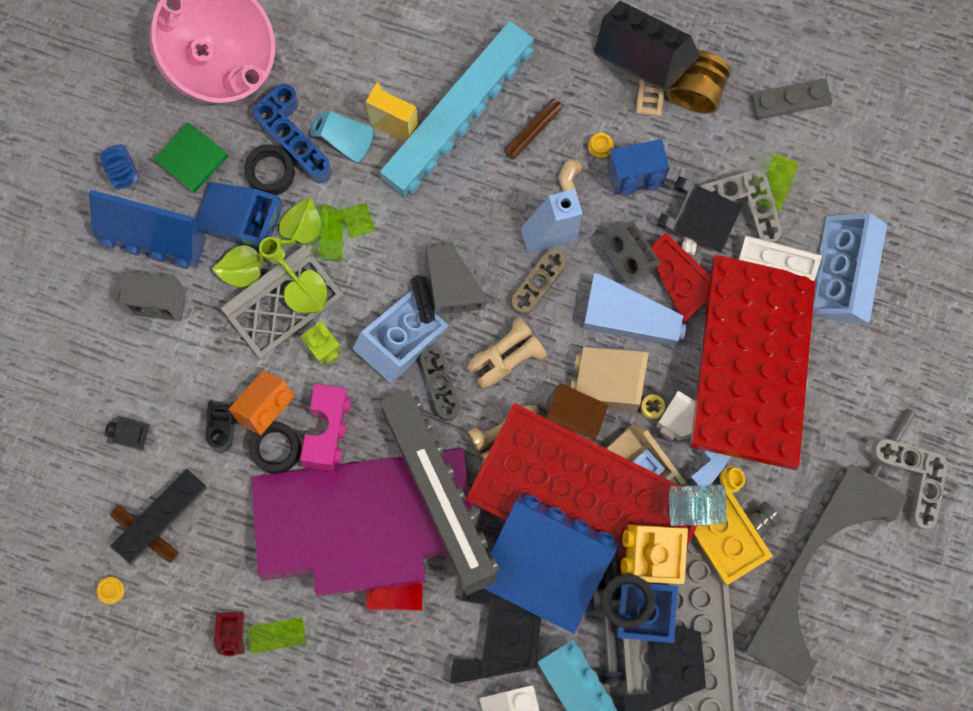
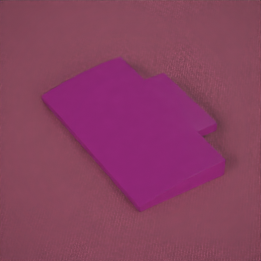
M463 448L444 451V455L441 457L444 464L450 463L455 475L452 481L455 487L460 485L465 498H467L469 487ZM403 457L336 465L334 472L306 469L252 477L257 568L261 581L313 574L316 597L424 583L426 578L423 559L448 556ZM463 501L466 510L470 509L471 503Z

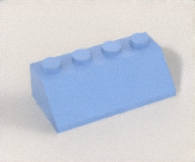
M871 213L826 216L819 253L822 255L815 282L813 316L843 323L870 322L887 229L885 222Z

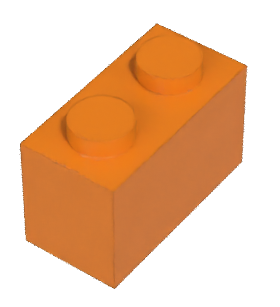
M262 371L233 403L229 411L240 426L262 435L295 396L283 379Z

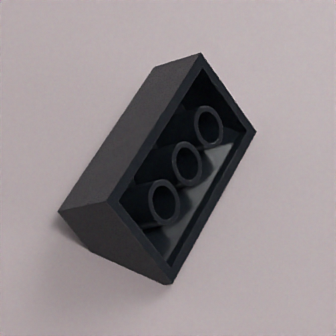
M619 1L603 17L594 50L596 56L664 92L700 57L691 35L622 1Z

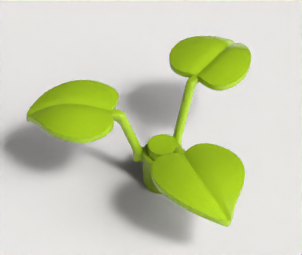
M307 198L297 203L281 219L279 233L283 238L290 240H281L279 237H267L261 241L259 253L247 245L235 247L213 267V271L227 284L238 288H247L261 278L259 266L264 264V259L271 264L280 263L294 280L285 288L284 299L286 304L292 310L299 313H319L322 311L327 301V287L323 278L312 270L304 271L298 278L283 260L285 249L282 245H292L295 241L300 244H309L320 235L322 220L313 200Z

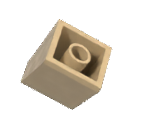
M583 347L582 354H576L574 369L579 371L577 380L572 379L571 388L609 404L607 408L609 410L636 414L641 403L649 353Z

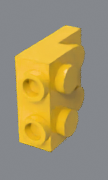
M628 524V530L624 531L622 537L623 545L627 547L626 558H623L621 561V573L638 575L648 583L684 584L688 529Z

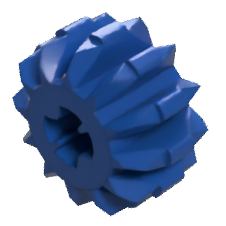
M113 145L102 151L100 154L101 163L114 188L117 190L125 189L138 181L139 175L135 163L124 145Z

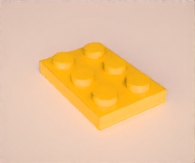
M729 487L708 499L710 502L693 534L725 586L773 557Z

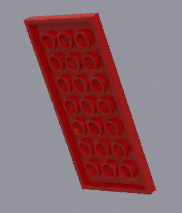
M715 254L712 259L690 448L792 470L799 468L816 278L813 281L806 276H800L787 270Z
M516 403L513 404L466 498V501L507 521L519 495L529 494L538 498L540 503L547 507H557L566 516L574 520L581 519L587 522L590 528L598 532L604 531L611 534L619 542L617 546L618 557L616 558L619 564V575H623L621 573V561L623 558H626L627 547H624L622 537L624 531L628 530V524L687 528L688 546L710 500Z

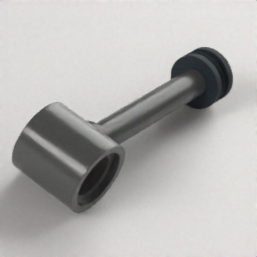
M600 582L592 597V604L594 610L602 609L607 669L606 673H601V676H604L602 679H605V681H602V684L616 686L618 683H624V680H621L623 671L618 672L614 623L610 622L603 612L601 600L606 585H604V582ZM621 597L618 600H611L613 608H620Z

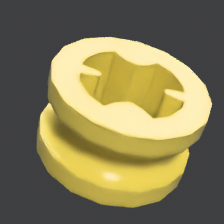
M654 394L645 397L640 407L642 415L650 420L661 417L665 410L664 400ZM657 402L659 404L657 409H660L658 413L656 411L649 413L646 410L649 407L646 403L652 404Z

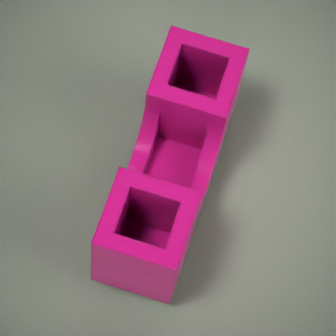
M314 385L310 406L312 417L325 419L329 426L321 435H305L300 459L302 467L334 472L335 464H340L342 448H339L340 438L345 439L347 423H343L345 413L349 414L351 408V398L348 397L346 388Z

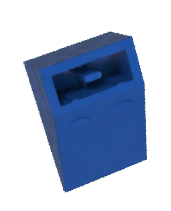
M210 182L195 221L204 234L239 245H247L259 251L261 241L267 237H272L283 204L279 196L253 188Z

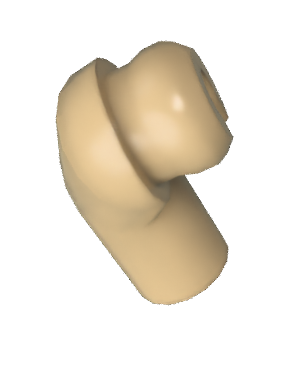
M570 159L564 163L558 175L563 192L572 189L576 190L573 178L582 170L580 161Z

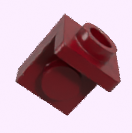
M244 612L216 613L214 644L217 654L231 657L245 653L243 643Z

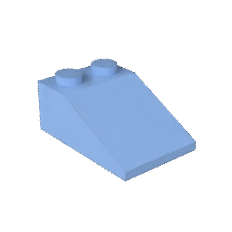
M412 291L360 333L353 347L355 352L391 384L408 370L420 357L421 352L426 347L431 346L449 326L438 315H435V320L430 322V324L421 323Z

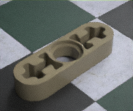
M558 249L547 251L514 293L512 308L517 314H530L563 272L566 266V256L562 251ZM558 257L560 266L554 265L550 274L553 277H550L546 272L550 264L549 258L555 259ZM535 276H542L546 279L547 283L545 287L537 289L533 287L531 280ZM527 287L533 293L528 299L530 306L524 305L520 308L518 307L519 301L517 299H524L528 290H525V288Z

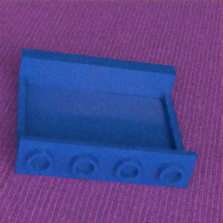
M520 494L489 556L495 558L499 567V571L496 572L497 583L484 589L574 634L619 542L607 532H598L590 528V525L581 519L574 520L566 516L557 507H547L541 504L540 500L533 495Z

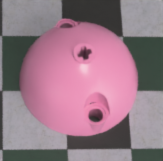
M159 0L157 2L149 29L151 54L162 77L176 91L202 103L224 104L250 95L266 80L274 61L275 39L268 16L256 0ZM166 2L173 4L174 11L168 8ZM196 51H199L201 55L198 56ZM245 75H249L252 78L253 84L247 82Z

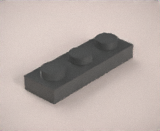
M826 78L755 92L751 95L757 120L830 106L832 104Z

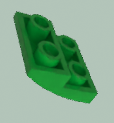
M187 122L154 158V161L173 175L178 182L195 193L229 155L200 130Z

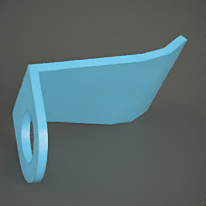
M332 111L320 113L315 118L310 129V135L312 137H322L347 158L360 163L371 147L374 128ZM323 119L321 126L315 131L318 122Z

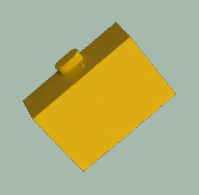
M376 82L366 100L370 125L406 142L418 128L417 109L415 106L381 90L380 84Z

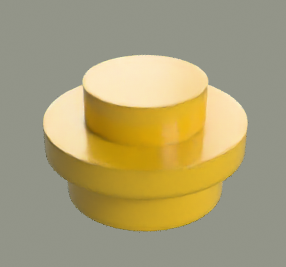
M605 133L594 134L588 142V150L596 158L608 157L611 149L614 147L612 138Z
M735 466L724 467L720 473L721 486L723 489L729 487L732 493L739 491L745 483L743 471Z
M106 577L97 586V596L103 603L115 604L124 595V585L118 578Z

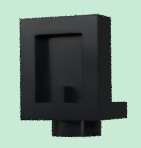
M121 416L114 417L112 421L107 423L105 429V436L108 437L106 443L141 451L144 449L150 424Z

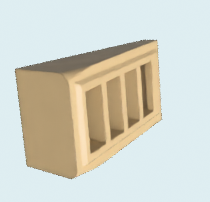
M639 79L636 114L661 117L664 91L658 88L645 87V81ZM644 92L658 94L657 98L643 97ZM643 102L657 103L656 108L642 107Z

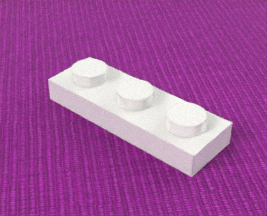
M745 235L738 260L787 270L815 281L822 255Z

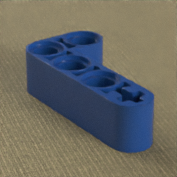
M280 84L255 106L254 116L257 124L279 147L287 151L294 163L315 183H325L332 174L330 162L288 119L298 108V98L295 89L291 85ZM288 95L292 97L288 102L280 101L283 96ZM266 112L273 113L272 117L265 120L261 118V116ZM282 130L290 131V134L286 137L278 136ZM298 148H308V151L305 154H296V150ZM313 159H314L315 164H316L319 168H322V167H323L324 170H322V171H320L319 169H316V170H315L314 165H313V163H312Z

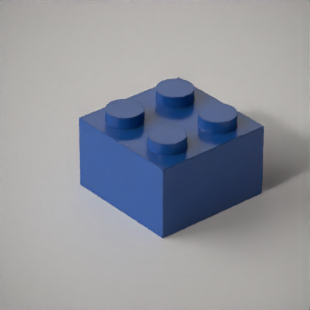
M662 139L611 149L607 168L614 195L621 193L622 196L636 193V190L644 188L648 191L655 190L665 183L669 164Z
M648 583L653 589L655 597L653 613L649 620L641 626L630 629L618 627V638L674 643L678 585ZM622 585L619 615L627 618L635 617L644 608V594L635 585Z

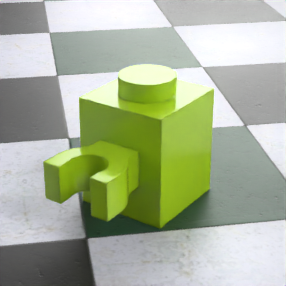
M322 321L300 336L302 342L321 366L325 363L330 365L340 357L339 353L342 351V348Z

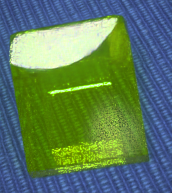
M367 203L342 210L351 239L375 231Z

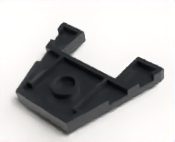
M484 588L467 596L463 589L462 602L489 605L490 608L482 662L453 658L450 683L456 684L535 669L542 618Z
M675 625L674 643L647 641L652 692L623 695L624 711H653L706 688L700 631Z

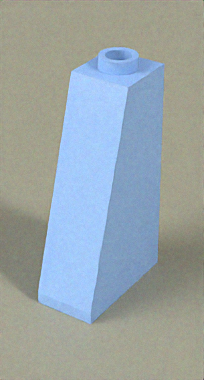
M575 189L548 196L521 227L527 254L577 241L582 211Z
M594 273L583 329L676 347L679 339H684L686 324H682L683 315L600 274Z

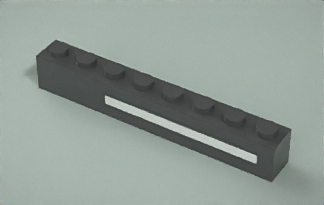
M410 389L380 400L383 416L466 596L497 583L496 572L499 571L497 562L493 556L488 557L485 548L488 547L483 533H477L474 527L477 522L471 508L466 510L463 504L466 498L460 485L455 487L452 478H455L450 463L444 464L441 457L444 455V451L439 440L434 441L431 433H434L429 419H423L420 413L423 411V407L418 396L413 397Z

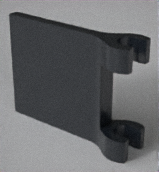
M678 176L674 190L687 194L676 220L661 213L657 226L721 253L743 205L697 186L684 177Z

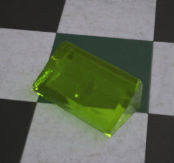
M322 204L320 254L324 261H341L343 259V212L330 205Z
M303 617L249 627L251 654L253 655L307 644Z

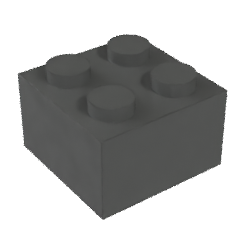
M133 270V273L124 272L119 303L132 316L182 321L187 291L180 281L175 278V275L160 273L159 276H152L147 271Z

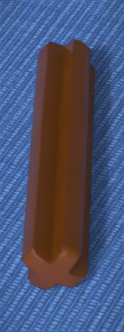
M551 99L505 147V154L509 158L515 159L562 110L563 105L557 99Z
M119 505L110 514L111 518L125 529L137 519ZM161 537L149 547L169 563H172L179 554L175 548Z

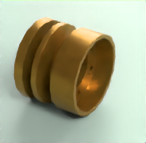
M697 49L700 57L667 90L666 94L673 103L684 109L701 114H711L718 110L723 96L722 89L726 87L727 79L732 69L730 64L718 55Z

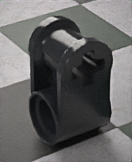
M214 400L208 401L205 437L209 446L218 453L228 451L233 444L236 419L229 411V408L234 403L233 401L231 404L215 403ZM217 434H226L223 443H213V439Z

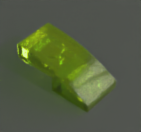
M774 153L766 176L776 210L780 211L799 162ZM760 189L758 196L768 195L767 189L763 191ZM760 199L756 202L771 208V204L767 199Z

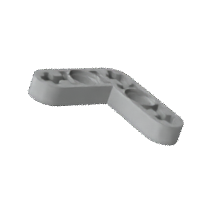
M751 170L700 186L713 192L716 191L713 186L719 184L720 195L731 201L748 196L760 238L775 242L781 237L782 227L769 182L764 172ZM756 174L757 177L763 178V182L760 183L761 191L767 189L768 195H759L752 199L751 193H756L754 185L749 186L748 181L752 179L751 175ZM728 181H733L738 185L737 194L731 197L723 192V186ZM760 199H767L771 204V208L766 214H760L755 209V204ZM774 214L775 220H770L771 226L778 229V232L774 233V238L770 239L768 235H763L762 231L766 229L765 221L759 224L758 218H766Z
M890 439L875 442L871 448V456L875 462L917 474L910 510L911 524L921 530L934 527L939 516L948 469L945 457L939 453ZM885 447L888 452H897L896 456H884V453L880 452V448ZM907 451L911 452L915 457V462L912 466H908L904 462V454ZM934 461L938 469L933 470V467L929 466V462ZM931 476V478H936V480L926 479V477ZM926 484L931 485L934 489V496L931 499L924 496L923 488ZM921 502L924 504H931V506L926 507V505H921ZM924 513L928 517V521L923 522V519L919 518V514Z

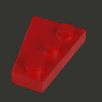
M665 233L651 246L662 263L655 270L677 312L683 315L682 322L685 324L708 301L710 275Z

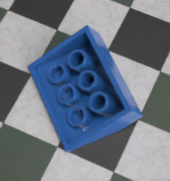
M90 189L89 202L92 233L101 246L110 249L118 246L124 248L126 253L136 256L139 253L147 254L150 259L158 262H164V259L173 261L175 266L183 269H188L189 266L197 268L206 238L193 217Z

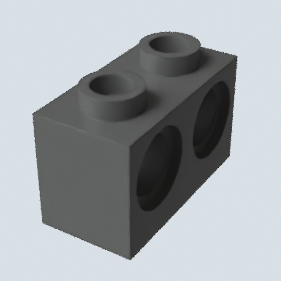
M634 221L620 224L599 241L603 247L604 254L613 262L617 268L618 275L627 285L642 280L662 264ZM620 239L623 242V248L620 246ZM634 260H635L636 263H637V266H638L637 269H636L635 266H634Z

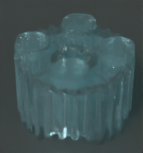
M724 485L670 486L671 526L726 524V493Z

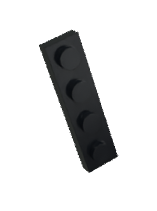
M186 469L110 545L111 549L131 566L207 489L206 485Z

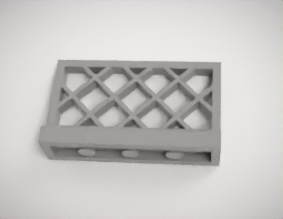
M306 245L302 246L284 261L294 273L298 272V278L301 275V269L311 262L317 273L325 280L326 286L332 289L335 295L326 301L322 311L311 313L307 317L297 316L294 310L293 315L277 313L279 298L284 299V295H279L281 284L285 281H294L281 264H278L221 307L223 313L259 359L343 297V294L319 265ZM277 288V294L270 293ZM265 296L276 298L274 312L259 311L260 300ZM256 304V310L249 309ZM244 312L254 313L253 328L241 327L236 318ZM258 314L274 316L272 331L256 329ZM276 317L292 318L291 329L286 333L276 332ZM295 319L302 320L294 326ZM245 331L253 332L252 339L248 336V334ZM256 332L271 334L270 345L262 351L254 343ZM274 335H281V337L273 342Z

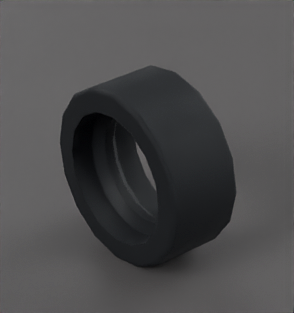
M271 144L262 145L252 150L246 158L244 165L245 176L253 189L273 195H280L287 191L293 183L295 176L294 164L287 151L281 147ZM266 157L280 159L285 167L284 176L274 184H263L255 176V166Z
M272 422L262 435L253 432L249 440V453L251 459L261 470L270 474L283 473L296 465L301 454V444L297 434L290 426L282 422ZM273 432L285 435L291 445L288 457L279 463L265 461L259 451L262 439L267 434Z
M623 574L616 576L608 582L602 593L601 604L603 612L610 622L618 627L630 629L641 626L649 620L654 611L655 597L653 589L646 580L638 575ZM625 584L637 586L645 597L643 610L637 616L631 618L622 617L617 614L611 602L615 589Z

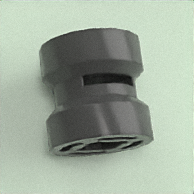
M765 501L758 506V512L747 515L761 538L767 534L770 527H776L782 522L774 508Z

